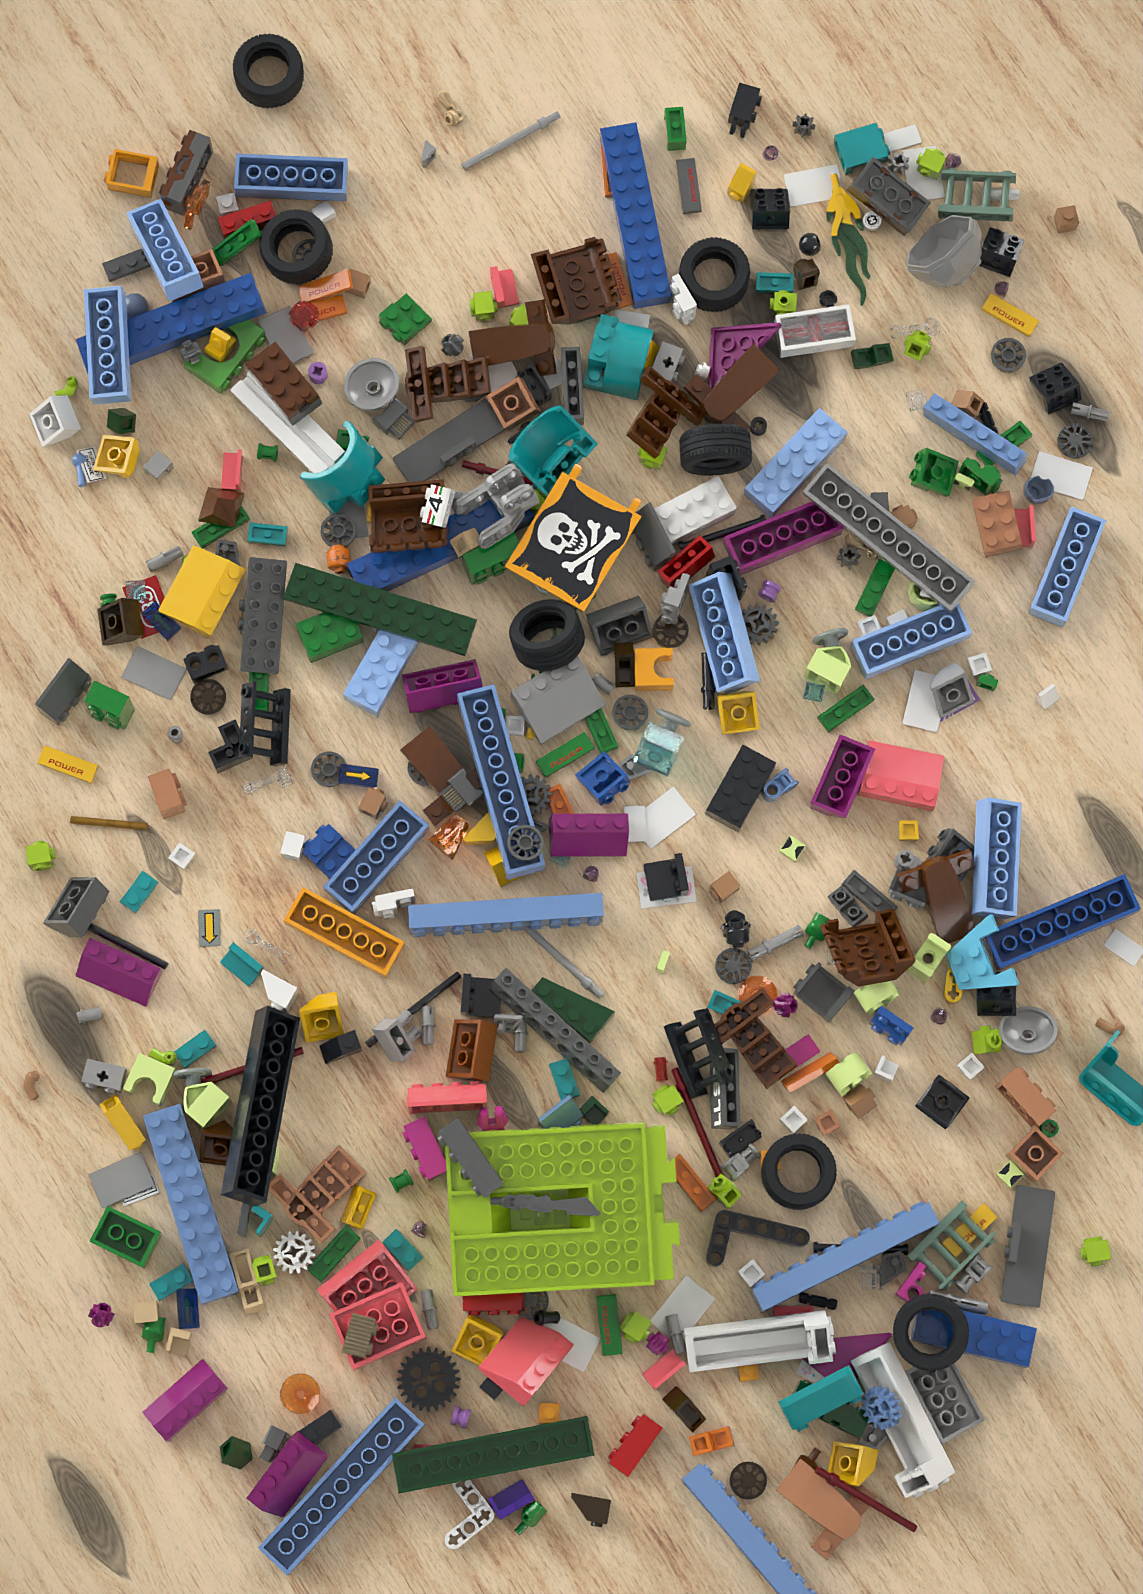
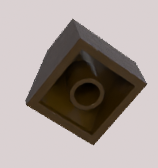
M120 598L97 609L102 645L132 642L144 636L138 599Z

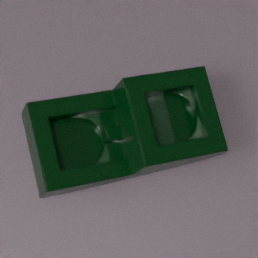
M890 343L876 344L870 348L853 349L851 351L854 369L868 368L894 361Z

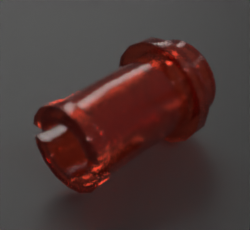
M666 1057L654 1058L656 1082L668 1081L666 1065L668 1061H666Z

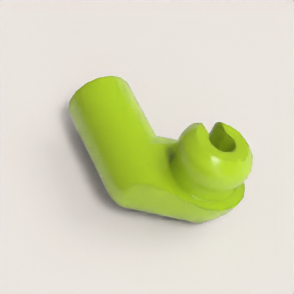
M68 377L65 389L55 391V395L73 396L78 388L76 377Z
M153 1048L149 1053L150 1057L166 1065L174 1063L177 1058L176 1053L173 1051L162 1053Z

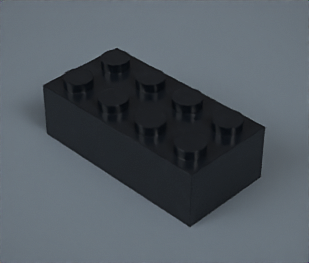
M742 745L708 805L705 815L739 833L773 772L776 762Z

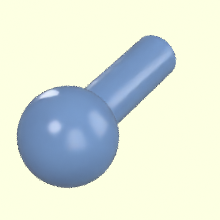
M76 453L72 457V463L77 468L79 487L86 486L85 475L80 464L86 461V457L82 453Z

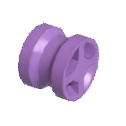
M321 362L312 363L308 369L310 380L314 384L324 383L328 376L326 366Z
M764 580L763 589L759 591L758 595L766 601L775 602L776 594L780 592L781 587L772 581Z
M455 1405L450 1425L454 1426L457 1424L466 1429L471 1410H463Z

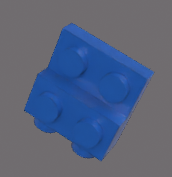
M605 751L575 774L577 780L588 790L589 794L600 806L604 803H611L614 795L619 791L621 793L626 791L629 783H631L628 775Z
M328 824L326 827L324 825L320 826L315 832L317 836L313 840L309 838L302 847L304 849L302 853L331 879L354 853L355 849Z
M883 1006L879 1008L869 1023L874 1032L880 1035L883 1033L888 1037L887 1040L896 1046L898 1044L902 1045L914 1028Z

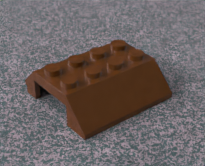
M591 237L584 239V245L552 254H550L549 249L531 254L552 324H575L600 317L601 314L606 315L619 307L618 303L622 301L619 288H614L617 286L614 272H608V270L612 269L608 254L603 255L607 251L603 239Z
M444 479L368 486L369 505L371 508V535H369L371 552L382 553L391 550V552L406 551L409 548L410 550L425 549L426 547L441 548L447 545L448 522L446 528L424 523L422 522L423 518H420L421 509L423 506L426 507L427 499H425L427 488H431V485L445 488Z
M894 909L875 912L874 924L839 930V920L837 918L827 920L826 924L820 926L838 973L858 987L897 980L916 961Z

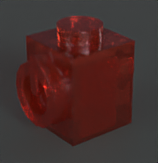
M299 301L289 312L290 322L305 334L310 327L313 328L318 323V308L311 302Z

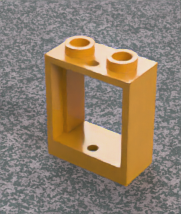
M114 149L113 155L110 154L108 160L109 172H106L104 177V183L107 184L108 190L152 198L159 168L158 157ZM119 161L148 166L143 187L115 182Z

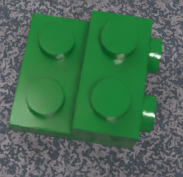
M407 293L396 303H391L379 314L380 325L385 330L389 329L392 332V337L398 343L401 341L404 345L432 322V318Z
M929 448L918 451L914 457V462H916L915 469L909 475V479L912 480L911 485L926 492L933 491L945 497L950 496L959 461Z
M967 457L962 463L959 473L975 481L973 486L983 495L995 494L1003 482L999 470L988 464L982 469L976 460H971Z

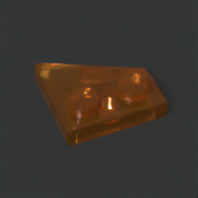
M203 180L200 186L197 185L195 187L192 197L189 196L185 203L187 207L185 228L192 229L194 215H199L209 195L211 182Z
M455 813L428 840L453 860L469 824Z

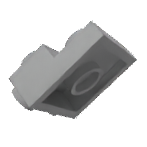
M682 573L681 579L676 580L674 588L669 587L668 592L663 593L659 611L662 613V622L676 625L687 595L690 575Z

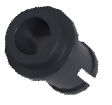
M538 1310L534 1313V1322L540 1326L552 1323L558 1324V1321H560L558 1311L544 1312V1310Z

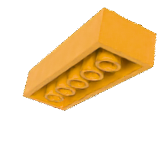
M304 887L300 890L284 919L285 925L387 979L405 947L404 941Z

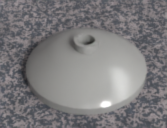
M379 358L365 359L356 363L348 371L344 380V392L349 402L356 408L365 411L378 410L387 406L397 395L400 385L399 376L396 369L388 361Z
M1024 1006L1017 1008L1016 1016H1004L1001 1019L999 1034L1001 1035L1002 1043L1011 1051L1023 1055H1035L1048 1050L1055 1043L1058 1027L1055 1019L1045 1010Z

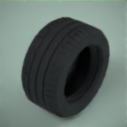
M271 33L259 34V36L251 37V39L245 41L238 48L233 60V75L238 91L247 102L257 107L277 108L289 103L297 96L303 85L304 69L301 55L297 47L290 40ZM265 56L280 58L289 68L286 77L280 83L273 86L257 84L248 74L251 65L256 60Z
M291 209L280 212V214L278 213L277 216L270 219V222H267L262 230V236L259 239V250L265 265L272 275L280 281L296 285L308 283V281L311 282L316 277L318 278L319 275H322L332 259L333 242L320 218L309 211ZM295 231L310 233L315 238V244L311 254L306 259L289 263L278 257V247L284 237Z
M710 237L701 239L697 243L695 242L687 249L681 259L679 275L697 304L698 309L707 310V312H721L734 307L744 297L749 284L750 264L746 254L737 244L725 238ZM708 259H720L732 268L735 278L732 284L725 289L719 291L708 290L696 281L694 276L696 266Z
M703 425L685 431L679 439L681 466L686 472L691 474L712 476L735 473L747 468L752 461L751 435L746 428L739 425Z
M547 599L527 605L514 617L509 628V638L517 659L524 666L537 671H552L568 665L579 655L584 646L585 634L578 613L570 604L560 600ZM552 628L564 629L557 637L546 642H531L534 636L544 630Z
M795 1133L780 1138L769 1148L762 1162L761 1179L766 1189L765 1191L772 1200L788 1209L804 1210L816 1206L829 1195L835 1184L837 1166L834 1155H832L829 1147L823 1141L809 1134ZM803 1151L810 1154L817 1161L820 1168V1178L812 1190L805 1193H795L788 1190L780 1182L777 1166L780 1158L789 1152Z
M922 1294L907 1301L898 1311L893 1324V1339L899 1354L907 1363L921 1370L938 1371L954 1364L965 1352L969 1340V1326L963 1311L954 1301L939 1294ZM935 1310L942 1312L953 1325L952 1341L940 1353H922L909 1340L908 1329L910 1322L915 1315L922 1311Z

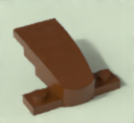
M545 299L525 302L528 324L468 331L473 359L486 357L488 366L534 356L536 370L540 376L557 374L553 352L555 335L552 326L548 322Z
M753 343L724 374L713 389L698 374L683 389L700 405L704 415L716 424L739 425L748 430L750 426L735 411L754 396L780 369Z
M424 346L405 349L407 364L405 388L411 399L414 422L433 419L432 403L476 398L491 393L486 357L469 361L463 359L449 364L443 362L427 368Z
M648 365L644 369L640 380L645 386L652 389L654 393L639 411L626 436L655 459L660 455L663 445L669 440L672 429L678 423L680 413L696 427L702 422L704 413L697 404L688 398L679 386L666 380Z
M429 726L401 748L400 752L413 765V768L422 776L426 783L440 796L423 810L424 814L436 826L454 812L439 793L449 785L446 781L462 769V767L435 731ZM475 768L466 775V779L476 790H481L480 780ZM464 804V805H463L461 808H459L457 811L462 810L463 808H465V807H467V806Z
M969 849L949 856L932 857L925 860L918 867L897 874L902 893L924 886L926 903L929 906L936 935L947 943L963 939L975 928L967 899L957 877L958 874L975 869L972 853Z
M761 988L744 1002H739L729 1007L714 1025L721 1043L723 1044L732 1038L764 1087L768 1089L796 1068L797 1064L771 1031L758 1018L775 1005V1002L765 989Z

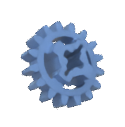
M874 1386L864 1393L865 1397L861 1401L865 1405L861 1406V1409L866 1411L863 1416L869 1417L868 1423L873 1422L874 1428L880 1426L881 1430L885 1428L890 1429L899 1422L898 1418L902 1415L898 1411L902 1407L897 1405L900 1400L894 1399V1392L890 1394L889 1388L883 1389L882 1386L877 1388Z

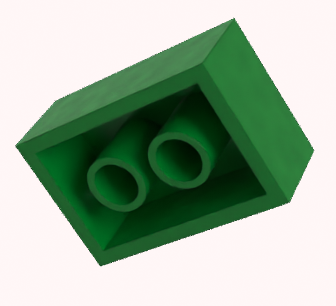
M514 532L489 548L482 549L478 547L462 554V565L471 584H481L490 576L494 575V577H497L504 573V570L507 569L505 565L519 544Z
M325 612L295 623L311 663L364 642L356 622Z
M97 681L93 682L84 700L93 719L102 722V720L107 721L109 726L117 730L119 728L126 729L135 711L129 696Z
M107 1206L90 1242L145 1269L163 1233Z

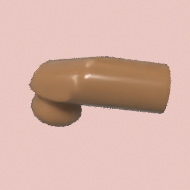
M1099 1018L1095 1024L1096 1027L1112 1035L1118 1030L1120 1031L1118 1036H1120L1125 1030L1123 1024L1117 1022L1113 1026L1102 1018Z
M37 1071L28 1072L23 1083V1088L30 1101L39 1097L34 1088L35 1082L40 1078Z

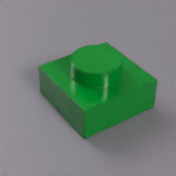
M980 674L976 686L994 691L998 680L994 679L995 677L990 674Z

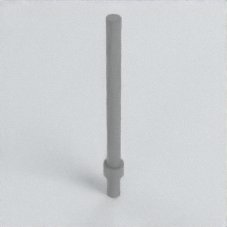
M556 111L547 117H541L531 126L461 163L463 169H468L539 129H545L550 123L561 118L559 112Z
M530 926L522 927L528 935L574 975L586 990L589 989L599 999L604 995V992L594 984V981L589 976L586 977L537 931L530 930Z

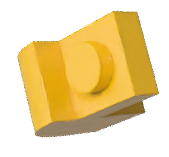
M215 327L211 332L209 344L204 348V352L219 362H224L234 351L236 339Z

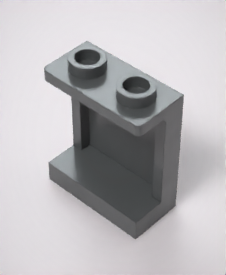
M818 962L816 965L812 963L805 972L808 974L804 980L800 978L793 988L796 990L793 994L830 1023L855 990L850 986H845L825 970L821 963Z

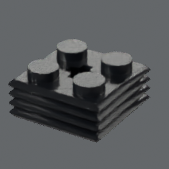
M938 1075L915 1107L941 1127L947 1129L965 1106L969 1096L941 1075ZM938 1098H945L947 1106H940Z

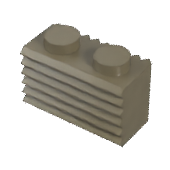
M352 1313L342 1353L366 1359L367 1355H371L374 1345L370 1343L372 1335L376 1336L379 1324H376L375 1318Z

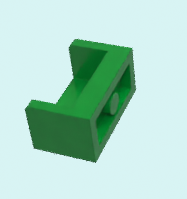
M683 107L665 108L664 120L666 121L667 151L686 150L687 140Z

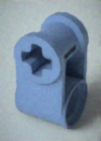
M788 768L782 770L765 784L762 791L764 800L774 802L799 784L789 774ZM773 788L776 794L769 795L767 789Z

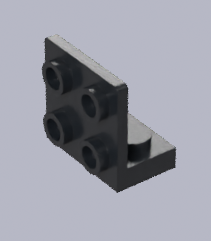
M751 189L752 229H789L790 206L788 189Z
M990 227L982 245L981 264L979 266L1010 277L1024 240L1018 236Z
M1063 363L1054 365L1029 377L1030 382L1043 396L1045 411L1048 415L1073 404V402L1082 400L1079 382Z
M732 556L710 564L706 572L707 577L718 572L731 573L738 600H741L746 592L747 583L744 577L740 576L738 572L740 570L736 560L733 561Z
M682 853L674 854L673 859L643 865L650 901L688 895L689 887Z
M1016 986L977 989V1016H1016Z
M463 974L461 1015L494 1018L495 1014H500L501 999L489 989L495 979L471 977V974Z

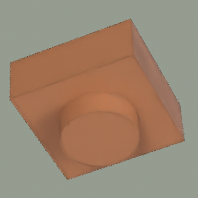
M832 1110L814 1119L823 1137L841 1127Z

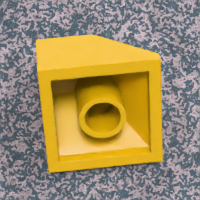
M337 992L317 995L299 1009L306 1043L331 1039L344 1034Z
M833 1441L828 1472L837 1474L841 1480L849 1485L859 1486L875 1470L878 1450L866 1446Z

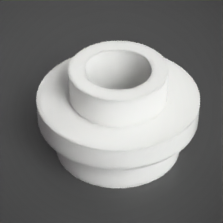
M705 362L701 365L698 364L695 375L698 374L705 381L709 374L710 366H707Z

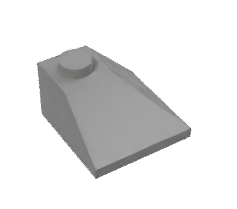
M956 662L938 671L930 688L940 718L974 702L966 672Z

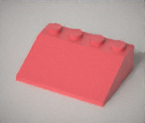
M869 740L868 746L875 748V751L860 784L858 796L933 811L936 807L944 756Z
M471 1081L470 1085H462V1082H452L451 1086H443V1083H433L431 1087H423V1084H414L412 1088H408L407 1105L409 1114L469 1111L487 1108L486 1084H482V1081Z
M378 1239L317 1290L335 1312L401 1282L408 1296L412 1295L418 1288Z
M402 1282L329 1314L342 1346L344 1345L352 1313L375 1318L376 1324H379L376 1336L372 1335L370 1343L374 1344L371 1355H367L366 1359L346 1354L353 1371L427 1339Z
M520 1317L477 1369L522 1406H525L565 1358L574 1344L559 1332Z

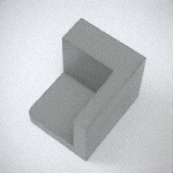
M157 451L143 466L144 472L150 473L156 479L165 471L169 473L174 468L173 463L160 451Z

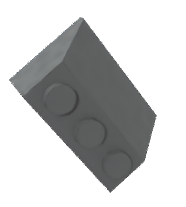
M650 502L635 512L641 516V519L632 534L635 533L638 539L636 544L639 550H643L646 555L644 559L647 566L652 567L653 571H656L675 556L676 551Z
M640 596L586 614L590 631L600 656L614 652V643L633 642V644L654 637L646 606Z
M68 658L36 701L35 706L39 713L57 725L60 722H64L69 716L68 711L70 708L78 704L81 693L89 689L90 681L92 680L90 675Z
M71 877L43 924L68 937L82 938L86 934L92 920L97 916L101 905L106 901L110 891L96 877Z

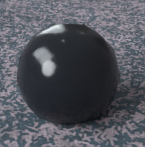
M814 233L802 235L799 240V249L803 254L814 256L819 253L821 245L818 235Z

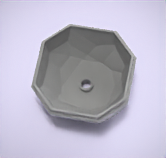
M951 215L931 226L908 252L906 265L908 271L918 280L934 287L947 288L952 285L962 284L981 264L982 231L977 221L971 217Z

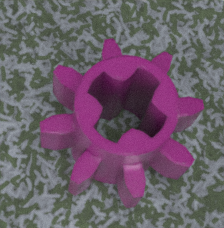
M781 993V997L775 998V1005L773 1007L777 1011L776 1014L789 1018L790 1013H795L798 1007L797 1000L794 999L795 996L790 995V993Z
M99 1303L93 1305L88 1317L92 1318L91 1323L94 1326L101 1328L105 1325L109 1326L115 1314L111 1312V1307L108 1304Z
M659 1331L656 1334L651 1332L646 1338V1341L649 1342L646 1347L656 1356L660 1352L664 1355L669 1349L667 1343L670 1340Z

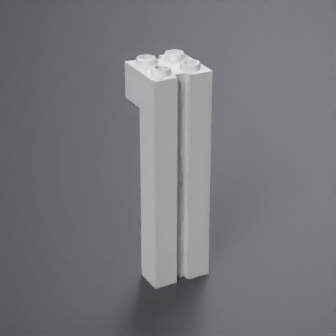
M250 372L246 374L247 377L243 381L240 380L230 389L233 395L310 473L325 471L334 466L344 456L345 451L309 415L292 426Z
M825 1310L684 1328L689 1372L807 1357L809 1364L833 1362L832 1354H836L835 1342L833 1340V1325L831 1317H827Z
M890 1342L851 1360L866 1392L874 1386L876 1388L882 1386L883 1389L889 1388L890 1394L895 1393L894 1399L900 1400L897 1405L902 1407L898 1411L902 1416L898 1418L899 1422L890 1429L885 1428L905 1468V1470L894 1476L904 1497L907 1498L912 1495L914 1498L919 1497L925 1493L924 1490L931 1492L939 1488V1485L950 1480L949 1476L954 1474L955 1470Z

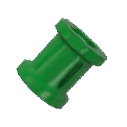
M259 443L257 459H271L273 462H276L278 445L273 447Z
M406 1169L396 1177L389 1178L396 1193L408 1185H414Z

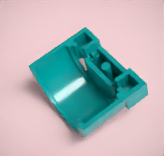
M601 314L599 323L596 325L588 357L583 388L637 400L641 385L640 378L644 371L652 338L654 337V329L621 322L617 317Z
M560 405L540 414L520 433L510 449L509 459L533 483L532 487L546 499L561 473L564 472L568 475L574 465L578 464L583 457L586 458L598 443ZM573 439L571 447L565 445L566 442Z
M348 420L342 425L348 430L350 436L349 446L344 456L334 466L318 473L303 471L300 475L301 480L322 505L334 514H337L347 501L362 508L369 500L368 486L381 485L385 480L383 475L375 468L383 457L374 446L367 443Z

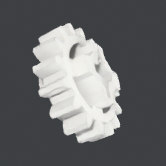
M296 1231L295 1235L288 1232V1237L281 1235L282 1241H276L278 1248H273V1251L277 1253L273 1258L279 1260L276 1265L278 1267L283 1265L282 1271L286 1272L289 1269L291 1275L294 1274L295 1270L298 1274H301L302 1268L308 1271L307 1265H313L314 1263L311 1261V1258L316 1257L312 1253L316 1247L310 1246L313 1242L312 1239L306 1240L307 1235L305 1233L300 1237L299 1231ZM296 1240L302 1241L306 1246L297 1245ZM288 1243L287 1248L284 1251H282L284 1246ZM293 1249L299 1251L296 1253V1257L290 1255L293 1253ZM304 1255H307L306 1259L303 1262H301ZM290 1259L293 1266L286 1264L284 1260Z

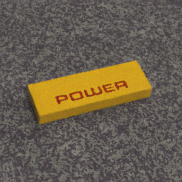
M992 293L981 309L1027 337L1031 336L1039 323L1038 319Z
M45 745L37 762L39 765L92 784L99 767L94 763Z
M985 1203L969 1216L983 1231L997 1218ZM964 1223L955 1230L968 1244L977 1237ZM950 1236L941 1243L954 1258L963 1251Z

